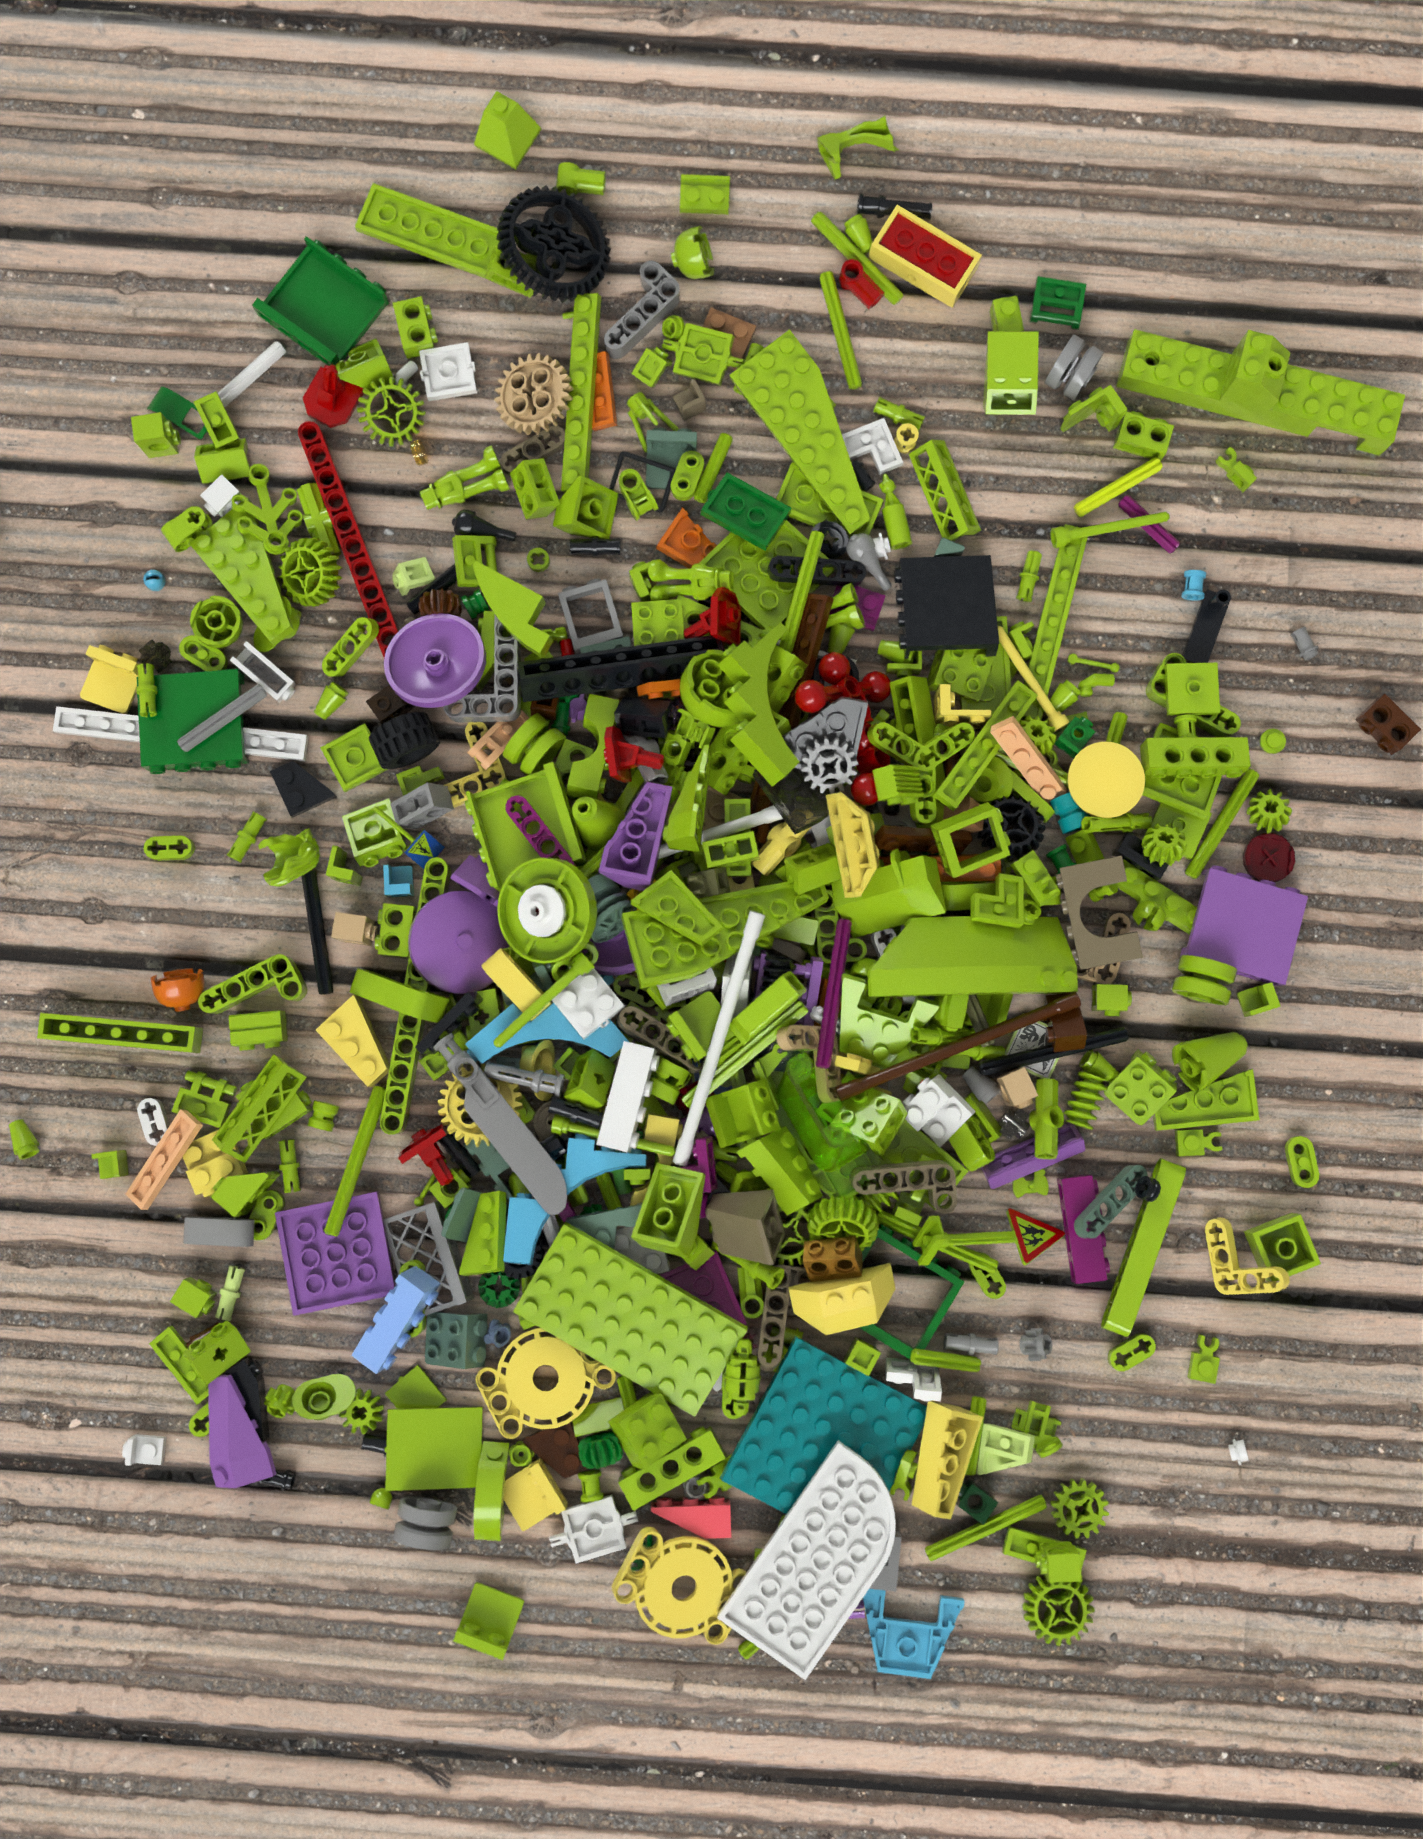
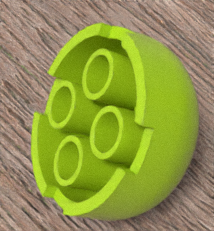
M707 650L706 653L694 656L685 668L680 680V695L685 708L698 721L713 727H728L740 722L724 703L731 696L728 691L735 684L718 666L725 659L722 655L724 651Z

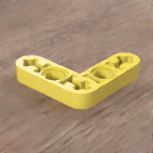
M469 722L467 724L465 735L470 748L478 741L475 735H470L474 732L473 728L477 726L479 729H484L480 733L482 737L488 731L485 723ZM485 745V746L482 748V750H483V749H489V748ZM474 757L479 768L478 772L445 784V786H448L450 794L458 792L455 787L459 786L460 792L464 796L462 799H460L458 794L451 797L454 808L465 804V801L468 800L464 789L467 782H477L478 790L476 793L484 791L479 777L483 776L484 781L492 778L491 774L494 772L497 776H502L498 779L499 783L496 785L492 781L485 783L488 787L487 789L498 786L504 778L507 779L500 758L485 770L480 766L481 762Z
M1219 1217L1206 1223L1205 1234L1214 1284L1220 1293L1226 1295L1273 1293L1288 1287L1290 1282L1289 1275L1282 1267L1239 1268L1233 1229L1227 1219ZM1215 1227L1222 1228V1233L1216 1232ZM1217 1241H1225V1243L1217 1245ZM1220 1249H1224L1228 1254V1261L1226 1263L1219 1259L1218 1252ZM1248 1274L1255 1276L1257 1280L1255 1288L1248 1285L1246 1281ZM1271 1276L1279 1277L1280 1282L1268 1281L1265 1283V1278ZM1224 1279H1238V1283L1232 1285L1225 1284Z

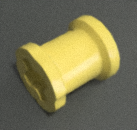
M905 423L898 428L894 442L900 453L907 454L914 450L919 436L918 429L914 425ZM904 436H908L909 440L904 441Z

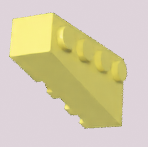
M928 1401L912 1506L937 1518H952L981 1427L982 1416L960 1406Z

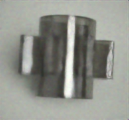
M152 639L139 650L142 654L140 662L144 664L145 668L146 663L153 664L154 669L160 673L172 663V660L169 659L171 651L163 642L155 644Z
M1009 1108L998 1121L1003 1126L999 1132L1008 1139H1011L1013 1136L1020 1139L1030 1127V1123L1026 1121L1029 1115L1022 1109L1017 1108L1014 1111Z

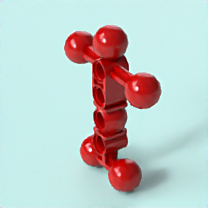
M831 652L824 655L820 660L819 675L825 682L834 685L824 687L822 683L815 680L804 681L796 688L795 703L801 710L808 713L820 711L826 705V702L831 704L841 696L880 703L890 696L891 681L886 674L873 671L866 674L861 682H858L856 678L849 676L851 668L847 657L841 653ZM869 705L856 758L858 761L856 767L860 774L853 779L850 788L853 799L857 803L866 806L873 805L878 801L872 770L890 765V756L872 745L868 740L867 732L872 725L870 723L874 721L871 718Z

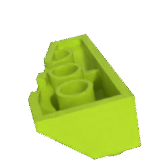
M710 745L703 746L669 816V823L664 825L663 840L666 841L669 849L700 852L712 758Z

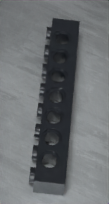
M710 635L517 662L523 702L637 687L648 682L681 679L685 668L694 656L706 653L707 650H725L722 641Z

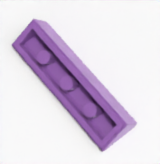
M1067 1123L1058 1128V1156L1056 1159L1036 1158L1035 1137L995 1153V1160L981 1167L990 1188L995 1189L1084 1152V1139L1074 1124Z

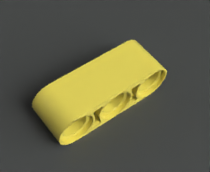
M502 948L498 949L481 965L487 975L522 1013L544 993ZM550 1001L539 1013H537V1014L531 1019V1021H533V1020H534L537 1016H539L547 1007H549V1006L552 1004V1002Z

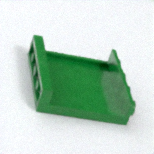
M306 236L304 240L307 247L264 301L257 298L252 307L260 318L324 364L329 366L332 364L336 365L339 361H344L347 358L348 353L361 340L389 304L383 286L375 281L371 283L366 279V275L356 267L354 269L350 268L340 255L336 253L332 255L319 240L312 241Z
M238 669L154 675V685L158 691L155 695L156 716L150 717L149 707H147L148 717L140 716V700L137 694L141 767L150 771V774L166 773L165 770L175 769V772H189L194 767H200L201 770H215L216 766L226 765V768H240L241 764L249 763V759L245 757L243 714L236 717L188 752L183 751L177 742L179 738L241 696V685L245 684L244 674Z

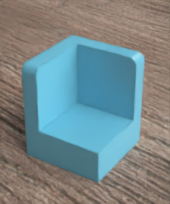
M383 865L384 895L389 898L414 896L413 867Z

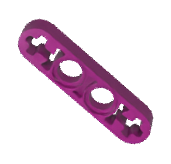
M519 795L509 798L505 805L507 814L541 858L559 857L576 866L570 855L530 803ZM514 804L522 805L521 808L527 817L523 819L517 811L513 812L515 810ZM532 821H537L540 824V829L536 834H528L527 825ZM546 841H553L555 843V849L550 854L542 852V845Z

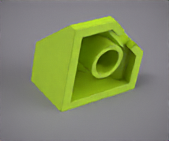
M377 338L354 347L348 353L350 357L345 363L344 361H339L335 365L339 379L370 391H374L370 386L372 381L377 387H380L379 378L383 377L385 385L389 384V377L393 376Z

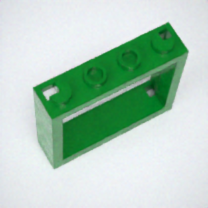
M882 1224L879 1226L878 1238L918 1262L921 1254L914 1250L916 1247H913L912 1242L904 1237L900 1242L892 1237L894 1231ZM875 1241L872 1242L871 1247H865L864 1251H861L863 1255L862 1263ZM936 1257L932 1259L929 1265H924L950 1281L952 1285L914 1348L876 1324L859 1328L910 1359L913 1349L925 1350L965 1281L959 1278L961 1273L949 1265L946 1269L937 1265L939 1259Z

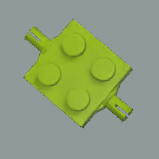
M686 323L683 335L678 342L664 339L663 342L665 344L662 343V349L675 352L676 361L672 371L674 374L719 386L722 384L724 373L728 366L739 368L745 363V359L731 356L734 335Z

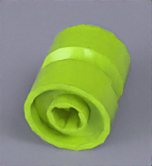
M660 1057L655 1076L650 1077V1081L653 1082L651 1094L674 1105L680 1093L678 1087L684 1085L690 1072Z

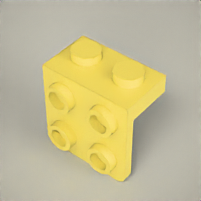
M89 645L86 655L94 661L80 692V697L121 714L128 713L136 694L138 659L123 653L122 657L113 654V649L104 645H99L98 648Z

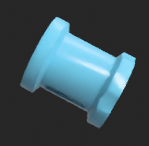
M1202 570L1185 571V590L1182 592L1181 597L1192 601L1203 600L1205 594L1202 591L1206 572Z

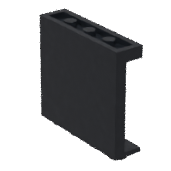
M991 555L900 558L899 568L894 569V581L899 583V590H896V605H901V612L897 614L898 627H902L903 634H899V648L904 649L905 659L909 658L910 651L985 649L986 657L996 656L999 636Z

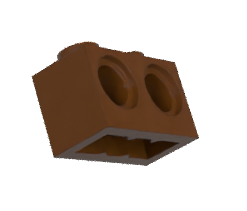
M1386 694L1375 699L1355 719L1359 723L1360 729L1378 741L1377 745L1381 750L1391 755L1400 751L1421 730ZM1374 712L1381 716V722H1377L1374 719ZM1392 730L1398 732L1399 740H1395L1392 737Z

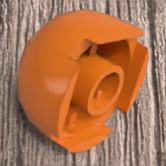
M193 968L163 972L164 978L157 979V975L150 978L152 990L158 1002L165 1007H174L176 1012L189 1010L190 1005L198 1001L199 996L205 989L202 969H198V973H194Z

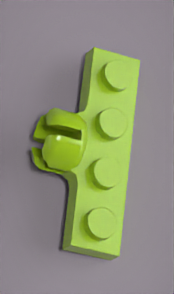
M1123 860L1127 881L1116 884L1120 890L1137 901V907L1132 914L1136 925L1139 926L1143 918H1145L1147 921L1143 929L1157 931L1166 920L1190 935L1197 907L1126 860Z

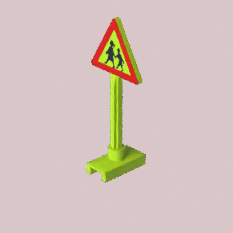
M1009 1208L1006 1214L1012 1231L947 1234L943 1231L940 1217L929 1216L912 1243L913 1247H921L922 1255L918 1259L919 1266L929 1265L940 1248L957 1245L1015 1243L1021 1262L1026 1266L1065 1236V1232Z

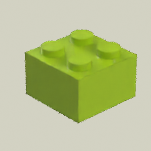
M1289 1213L1244 1231L1258 1267H1282L1289 1276L1321 1264L1301 1214ZM1271 1276L1269 1278H1265V1281L1277 1282L1279 1281V1277Z
M647 1393L608 1421L632 1466L640 1469L648 1468L687 1439L662 1393Z

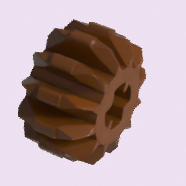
M441 588L440 590L432 589L431 592H424L418 603L421 617L440 613L461 617L462 605L460 604L459 595L453 594L452 590L443 591Z

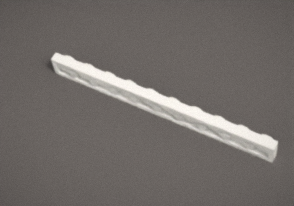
M56 706L53 732L140 743L139 718L137 715ZM243 728L245 755L306 761L309 739L307 735Z

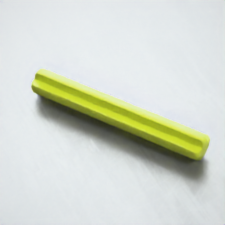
M1152 458L1075 504L1074 511L1078 517H1083L1159 472L1163 467L1159 458Z

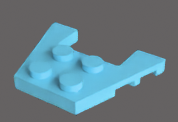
M868 1589L863 1597L877 1671L880 1673L931 1679L945 1649V1643L950 1632L955 1627L954 1624L960 1610L962 1611L964 1607V1598L940 1595L937 1622L931 1623L883 1616L886 1590Z

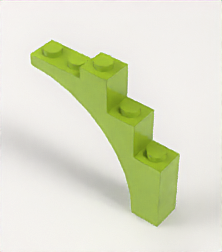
M781 622L774 628L770 625L758 635L761 638L759 642L754 638L749 644L744 640L738 647L733 643L722 653L725 659L718 664L721 670L735 684L728 691L731 696L724 703L741 721L734 728L737 733L730 741L771 786H774L799 763V760L789 749L777 728L770 709L767 692V671L770 657L777 641L787 630Z

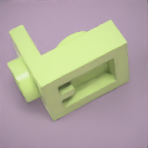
M426 557L398 563L392 575L395 588L399 589L402 596L407 595L412 588L428 585L435 580Z

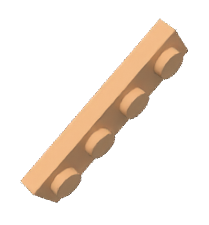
M1014 716L991 726L990 733L1032 789L1048 803L1066 794V786Z
M180 1109L125 1194L141 1210L149 1209L203 1126L187 1110Z

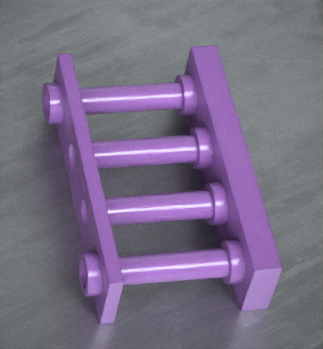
M760 949L759 956L754 957L753 971H757L753 1001L763 993L760 987L766 986L762 985L763 980H761V977L764 976L763 966L771 965V962L764 959L767 956L764 949ZM811 956L810 963L805 965L795 964L796 970L792 972L793 974L804 975V978H808L807 992L798 999L807 1007L808 1013L794 1025L814 1026V1020L811 1019L810 1013L812 1008L817 1006L823 960L821 957ZM805 1033V1040L809 1045V1036ZM804 1051L800 1062L808 1063L810 1051Z

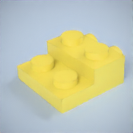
M219 1130L192 1141L183 1155L188 1169L186 1174L195 1195L203 1194L204 1198L213 1195L215 1192L213 1187L222 1177L227 1178V1176L248 1174L245 1163L221 1151L212 1141ZM236 1144L233 1149L239 1152V1149Z

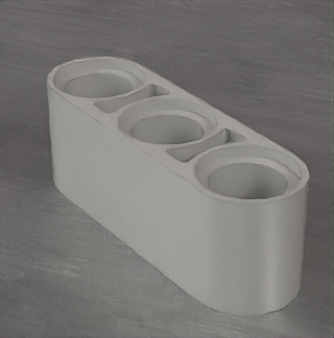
M185 1217L183 1244L251 1247L254 1245L255 1219Z

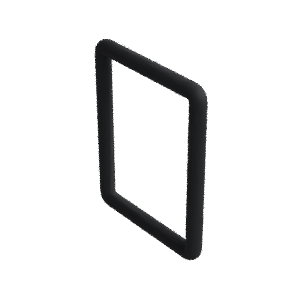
M622 451L619 454L609 489L614 491L624 456L670 471L671 474L661 506L656 510L657 512H663L671 491V481L675 468ZM619 493L618 498L625 500L624 496Z

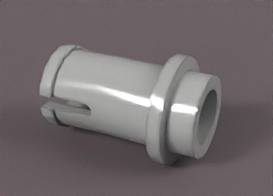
M1302 627L1290 634L1301 653L1299 657H1303L1304 661L1319 654L1317 651L1319 647L1314 645L1306 627Z

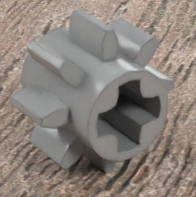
M1043 1328L1026 1330V1335H1022L1020 1338L1022 1354L1029 1355V1361L1047 1359L1046 1355H1049L1052 1351L1051 1337L1043 1334Z

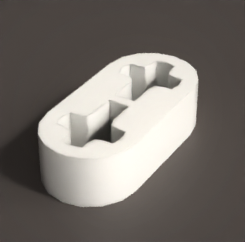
M146 1098L138 1105V1116L147 1142L157 1146L159 1139L153 1138V1134L156 1132L155 1123L157 1129L163 1130L164 1134L170 1125L162 1102L156 1098ZM148 1103L156 1106L157 1110L153 1111L155 1120H153L151 1114H146L145 1109L149 1108Z

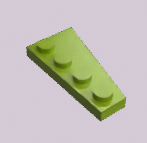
M1253 1069L1213 1082L1204 1090H1191L1170 1098L1153 1115L1155 1131L1259 1121Z

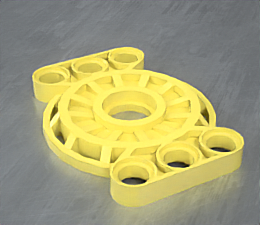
M535 1328L521 1334L509 1344L498 1363V1369L488 1366L478 1371L476 1384L502 1436L507 1439H514L522 1433L524 1424L538 1429H553L570 1423L587 1407L595 1386L600 1389H607L615 1383L616 1371L597 1360H589L585 1353L557 1337H541L540 1332L546 1331L542 1328ZM534 1333L535 1339L529 1340L523 1345L519 1343L521 1339ZM514 1346L517 1350L511 1356L510 1361L506 1362V1356ZM550 1365L555 1368L559 1377L555 1388L549 1391H542L537 1388L533 1377L538 1367ZM502 1367L507 1368L506 1374L502 1372ZM602 1369H607L612 1374V1380L608 1384H602L598 1381L597 1374ZM485 1371H490L495 1375V1382L492 1386H485L481 1381V1376ZM587 1381L591 1383L590 1389L586 1387ZM583 1394H587L588 1396L584 1404L578 1410L576 1407L577 1403L581 1400ZM496 1395H502L506 1398L507 1406L505 1409L497 1410L493 1406V1399ZM571 1410L574 1415L558 1423V1417L565 1415ZM525 1414L530 1416L529 1421L525 1419ZM508 1419H514L518 1422L519 1429L514 1434H509L505 1430L504 1425ZM536 1419H551L552 1424H537L535 1421Z
M645 1527L638 1533L611 1588L614 1597L619 1603L629 1604L635 1600L636 1608L642 1620L650 1629L658 1634L670 1638H688L703 1633L710 1644L718 1645L725 1641L731 1627L719 1620L717 1615L721 1610L723 1602L727 1601L735 1590L733 1587L734 1580L739 1576H744L747 1571L741 1568L731 1571L727 1559L721 1551L705 1539L695 1536H681L663 1542V1538L658 1530L653 1527ZM651 1534L655 1535L657 1538L656 1543L652 1547H645L643 1545L644 1538ZM697 1544H701V1545L707 1546V1547L710 1548V1549L705 1550L704 1548H702L701 1546H698ZM717 1554L722 1559L724 1566H719L714 1559ZM636 1559H642L644 1561L643 1568L636 1572L632 1571L630 1568L631 1563ZM680 1576H691L696 1584L692 1594L683 1599L675 1598L672 1595L671 1589L674 1581ZM622 1584H630V1593L626 1596H620L618 1588ZM646 1607L651 1614L650 1620L644 1615L642 1608ZM659 1622L669 1627V1631L659 1628L656 1624ZM715 1624L721 1625V1632L717 1636H709L708 1632L711 1626ZM692 1627L691 1630L677 1632V1629H687Z

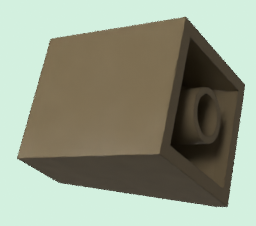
M760 1190L713 1194L709 1205L706 1206V1217L708 1221H711L713 1228L712 1238L715 1243L717 1242L719 1253L774 1265L785 1236L774 1191Z

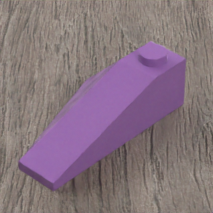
M652 782L645 784L632 804L627 816L619 824L612 839L607 842L599 873L625 888L644 891L653 884L663 838V828L666 823L673 789L672 786Z
M469 855L452 874L451 879L483 899L487 898L491 904L498 907L500 892L494 887H490L486 877V873L489 872L487 863H483L480 855L477 858Z
M232 1375L218 1376L208 1384L209 1459L216 1487L238 1488L273 1477L277 1473L271 1450L266 1441L261 1442L255 1430L258 1428L255 1419L250 1421L244 1409L246 1402Z

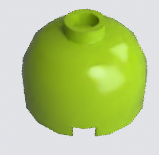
M696 226L683 231L675 241V252L671 253L674 267H679L681 273L691 279L706 278L714 274V267L709 269L708 261L709 259L713 260V255L706 233L700 234L702 226Z
M210 596L209 599L199 601L191 611L190 626L199 641L207 646L215 648L228 647L236 642L242 634L244 625L242 614L237 606L225 597Z

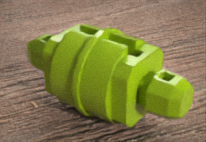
M745 1338L739 1339L737 1342L736 1353L730 1355L729 1362H726V1373L724 1374L725 1390L728 1391V1398L734 1399L733 1410L736 1415L747 1414L749 1408L748 1400H755V1393L759 1392L761 1380L760 1364L757 1362V1355L752 1354V1343L750 1339ZM741 1362L746 1363L745 1371H741ZM740 1382L744 1383V1391H740Z

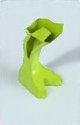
M886 116L876 121H865L840 133H828L817 137L819 152L834 179L841 178L840 154L844 148L867 143L894 152L899 150L893 145V136L889 131Z

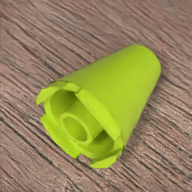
M591 797L577 799L572 807V814L581 841L589 849L597 852L612 839L619 824L626 817L623 810L616 804Z
M1230 1032L1181 1042L1173 1047L1172 1060L1174 1065L1179 1064L1181 1072L1178 1075L1185 1085L1193 1091H1201L1206 1089L1246 1054L1248 1045L1242 1035Z

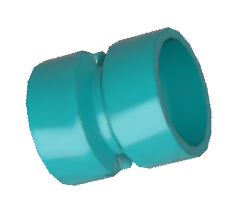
M1070 792L1050 801L1054 814L1060 816L1058 824L1063 835L1081 829L1082 819L1086 816L1091 817L1090 814L1083 811L1074 802Z

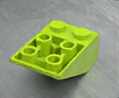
M988 331L983 409L986 415H1036L1038 331Z

